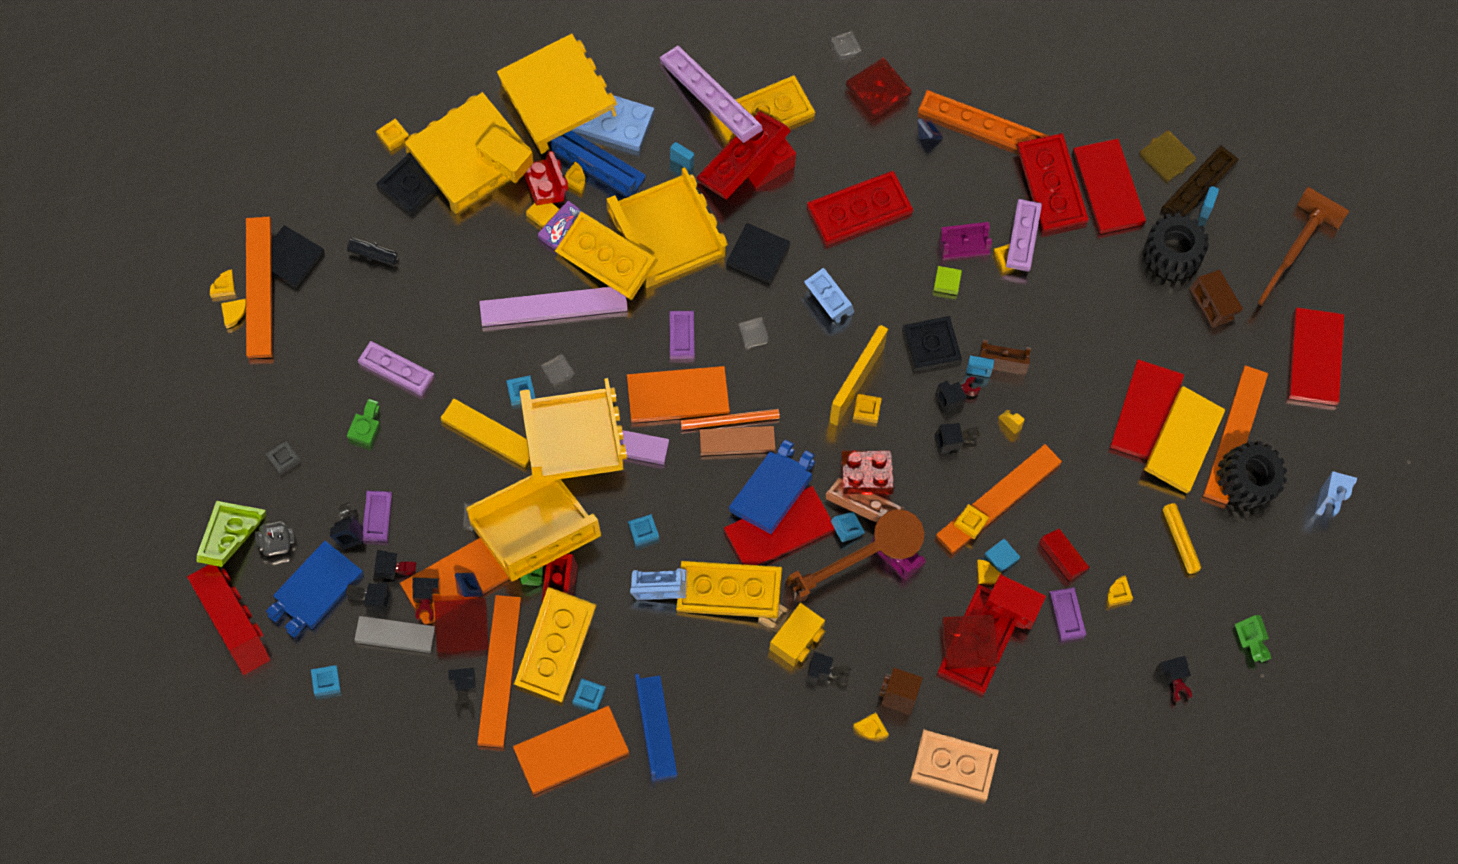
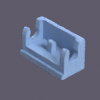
M824 268L804 281L815 298L836 323L841 321L840 318L844 314L850 316L854 313L851 302Z
M1332 471L1320 489L1315 514L1322 515L1326 509L1325 505L1331 503L1334 506L1333 516L1337 515L1340 511L1341 502L1351 496L1352 488L1357 478Z
M677 568L676 571L658 572L632 571L630 593L636 600L686 598V569Z

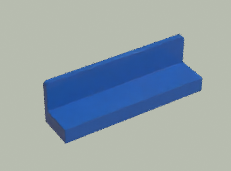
M569 131L563 134V136L551 140L554 153L571 163L577 162L584 171L628 197L636 192L646 178L642 172L573 131Z
M635 674V685L651 781L676 778L677 770L661 676L640 679L639 674Z

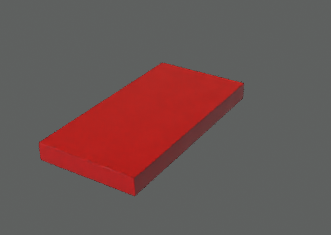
M759 111L754 118L762 125V131L744 143L735 136L696 177L697 181L727 200L791 132L787 125Z
M1063 133L1017 143V150L1032 201L1042 203L1039 217L1042 233L1087 223L1089 221Z
M1119 139L1073 148L1072 153L1099 234L1144 225L1146 218Z
M894 170L807 202V208L826 246L913 213V208Z
M1296 307L1293 324L1289 399L1338 405L1344 314Z
M1138 359L1110 448L1148 460L1181 388L1184 374Z
M811 486L801 493L772 535L744 519L724 527L723 531L742 565L762 566L834 532L835 528L814 487Z
M979 584L937 674L984 695L1014 631L1015 625L1007 618L993 616L989 613L988 609L984 608L992 590Z

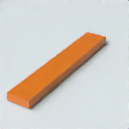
M929 90L926 91L918 110L920 114L1016 150V145L1019 142L1049 136Z
M270 217L246 218V356L248 359L273 357L272 219Z
M1246 365L1244 366L1203 497L1226 505L1229 502L1230 496H1224L1222 493L1224 490L1223 486L1218 484V481L1221 480L1217 476V471L1221 469L1218 465L1226 453L1247 443L1268 373Z
M1046 444L971 505L989 517L983 529L1061 465L1062 461ZM959 516L935 536L952 555L972 539L954 526Z
M495 595L478 746L504 748L521 597Z

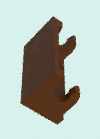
M1220 269L1199 276L1190 287V291L1212 328L1235 319L1233 315L1243 311V307Z
M988 340L982 341L979 357L993 359V370L1026 375L1030 363V347H1026L1025 350L990 345L987 344Z

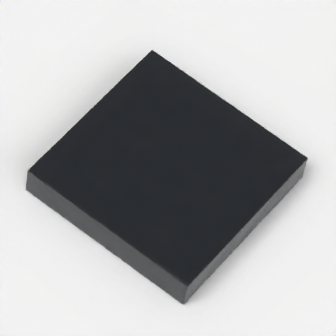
M410 152L376 183L383 193L411 216L439 190L438 186Z
M746 223L726 265L770 284L790 246V241Z
M284 225L272 240V275L297 289L323 255L324 248Z
M950 316L903 325L902 330L914 372L962 362Z

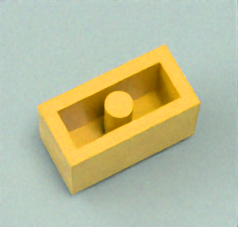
M495 126L476 146L478 159L514 183H517L533 164V154L530 147L525 143H518L507 131L499 130Z
M800 603L771 640L769 650L793 667L798 661L803 663L811 651L808 648L813 641L818 643L826 631L823 629L825 620Z

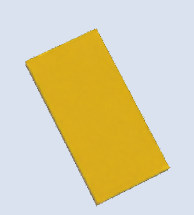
M795 75L735 99L753 117L761 111L788 127L815 116V111ZM710 111L714 122L726 144H728L736 135Z
M582 211L555 250L557 254L630 300L633 299L658 261L656 257Z
M882 325L878 326L832 402L830 423L838 426L884 350L888 328Z
M1182 386L1144 470L1186 494L1190 492L1225 409Z
M681 561V568L687 571L686 598H677V612L778 618L782 567Z
M548 587L514 684L563 702L597 604Z

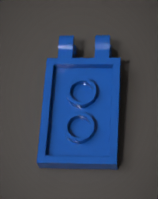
M786 439L780 445L777 454L768 453L729 506L731 513L771 535L812 480V473L809 471L815 464V461L812 460L815 454L807 450L802 454L799 463L791 459L795 452L792 449L794 443Z
M324 541L273 595L277 602L272 604L266 610V613L275 623L285 612L291 615L294 619L290 620L285 628L287 629L286 632L295 638L306 625L313 629L363 575V570L328 542Z

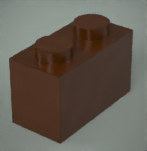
M893 667L891 675H885L879 696L884 697L881 705L911 715L923 677Z

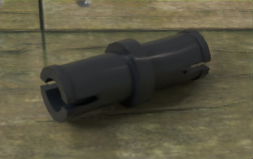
M351 237L347 246L348 252L365 256L369 261L376 260L392 267L398 256L397 251L380 247L376 242L368 243L355 237Z

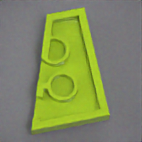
M216 501L197 553V562L222 567L266 517V510Z

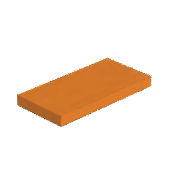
M725 366L627 374L631 423L729 415Z
M480 538L400 583L416 611L420 607V603H414L412 598L413 578H439L441 584L440 594H434V604H431L434 619L430 622L429 613L423 612L420 615V619L424 625L429 626L478 598L463 597L457 593L456 573H474L483 594L510 579Z
M609 706L513 746L533 795L629 754V750Z

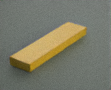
M453 399L441 416V421L516 464L526 468L530 462L526 438L460 401Z

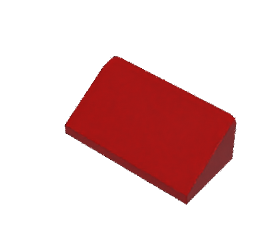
M1060 529L1041 537L1039 544L1069 582L1090 568Z

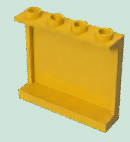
M573 34L497 71L503 88L541 154L549 150L547 142L608 111L612 113L613 117L617 116L614 108L617 102L611 92L607 94L605 91L607 86L603 77L595 74L594 71L597 69L591 57H585L584 53H586L583 43L581 40L576 41Z
M483 92L477 96L470 97L465 104L451 109L446 116L438 121H432L427 128L419 133L412 134L405 141L406 153L410 152L449 200L450 208L455 214L510 180L478 159L476 146L495 126L499 130L507 131L518 143H524Z
M685 167L682 168L681 176L619 201L615 195L606 199L607 211L619 235L658 259L643 282L646 288L725 256L727 240L723 233L718 232L715 216L713 213H708L706 199L702 193H698L696 180L693 174H688Z
M608 378L604 379L605 389L531 399L530 390L520 391L533 483L623 470V460L627 459L625 444L620 445L619 440H623L622 426H617L616 421H620L618 406L613 407V402H616V393L614 387L610 388Z
M530 475L466 508L470 525L512 582L601 536L596 516L594 514H587L561 479L533 483V476Z

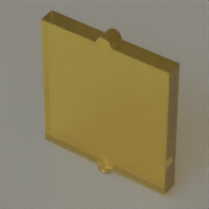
M1169 130L1157 139H1152L1151 143L1139 153L1167 182L1178 173H1183L1185 168L1196 160V157Z

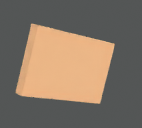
M923 730L910 780L986 801L999 750Z

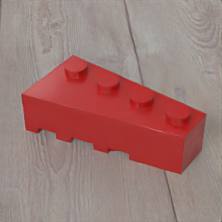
M207 565L187 576L242 674L245 675L270 661L260 640L264 635L257 623L253 625L250 623L249 620L253 616L246 604L240 606L238 601L242 600L236 587L230 588L227 584L231 579L224 568L219 570L215 565Z

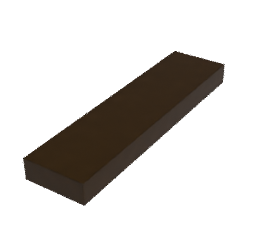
M1220 145L1162 206L1161 211L1165 214H1170L1172 217H1174L1175 213H1180L1181 217H1184L1185 214L1188 215L1206 197L1211 186L1215 187L1238 163L1239 158Z

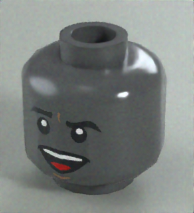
M282 521L262 524L259 527V531L255 532L257 550L259 552L262 551L265 556L286 554L290 549V544L294 543L293 530L288 529Z

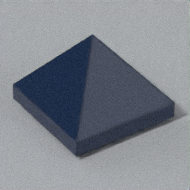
M923 118L917 120L919 140L943 139V135L932 120Z
M474 573L455 574L458 594L463 597H481L483 595Z

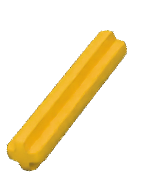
M1175 503L1164 506L1163 512L1186 570L1189 574L1197 573L1201 569V564L1178 507Z

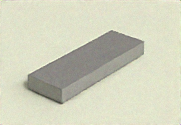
M359 616L354 641L360 644L431 653L436 628L435 626Z

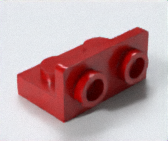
M548 151L546 160L533 161V164L524 173L536 206L563 202L565 192L568 191V181L566 177L562 176L560 161L555 158L553 151Z

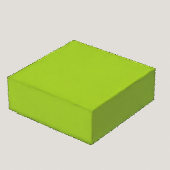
M938 266L934 291L957 295L962 270Z

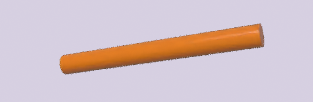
M779 409L681 420V429L780 419Z

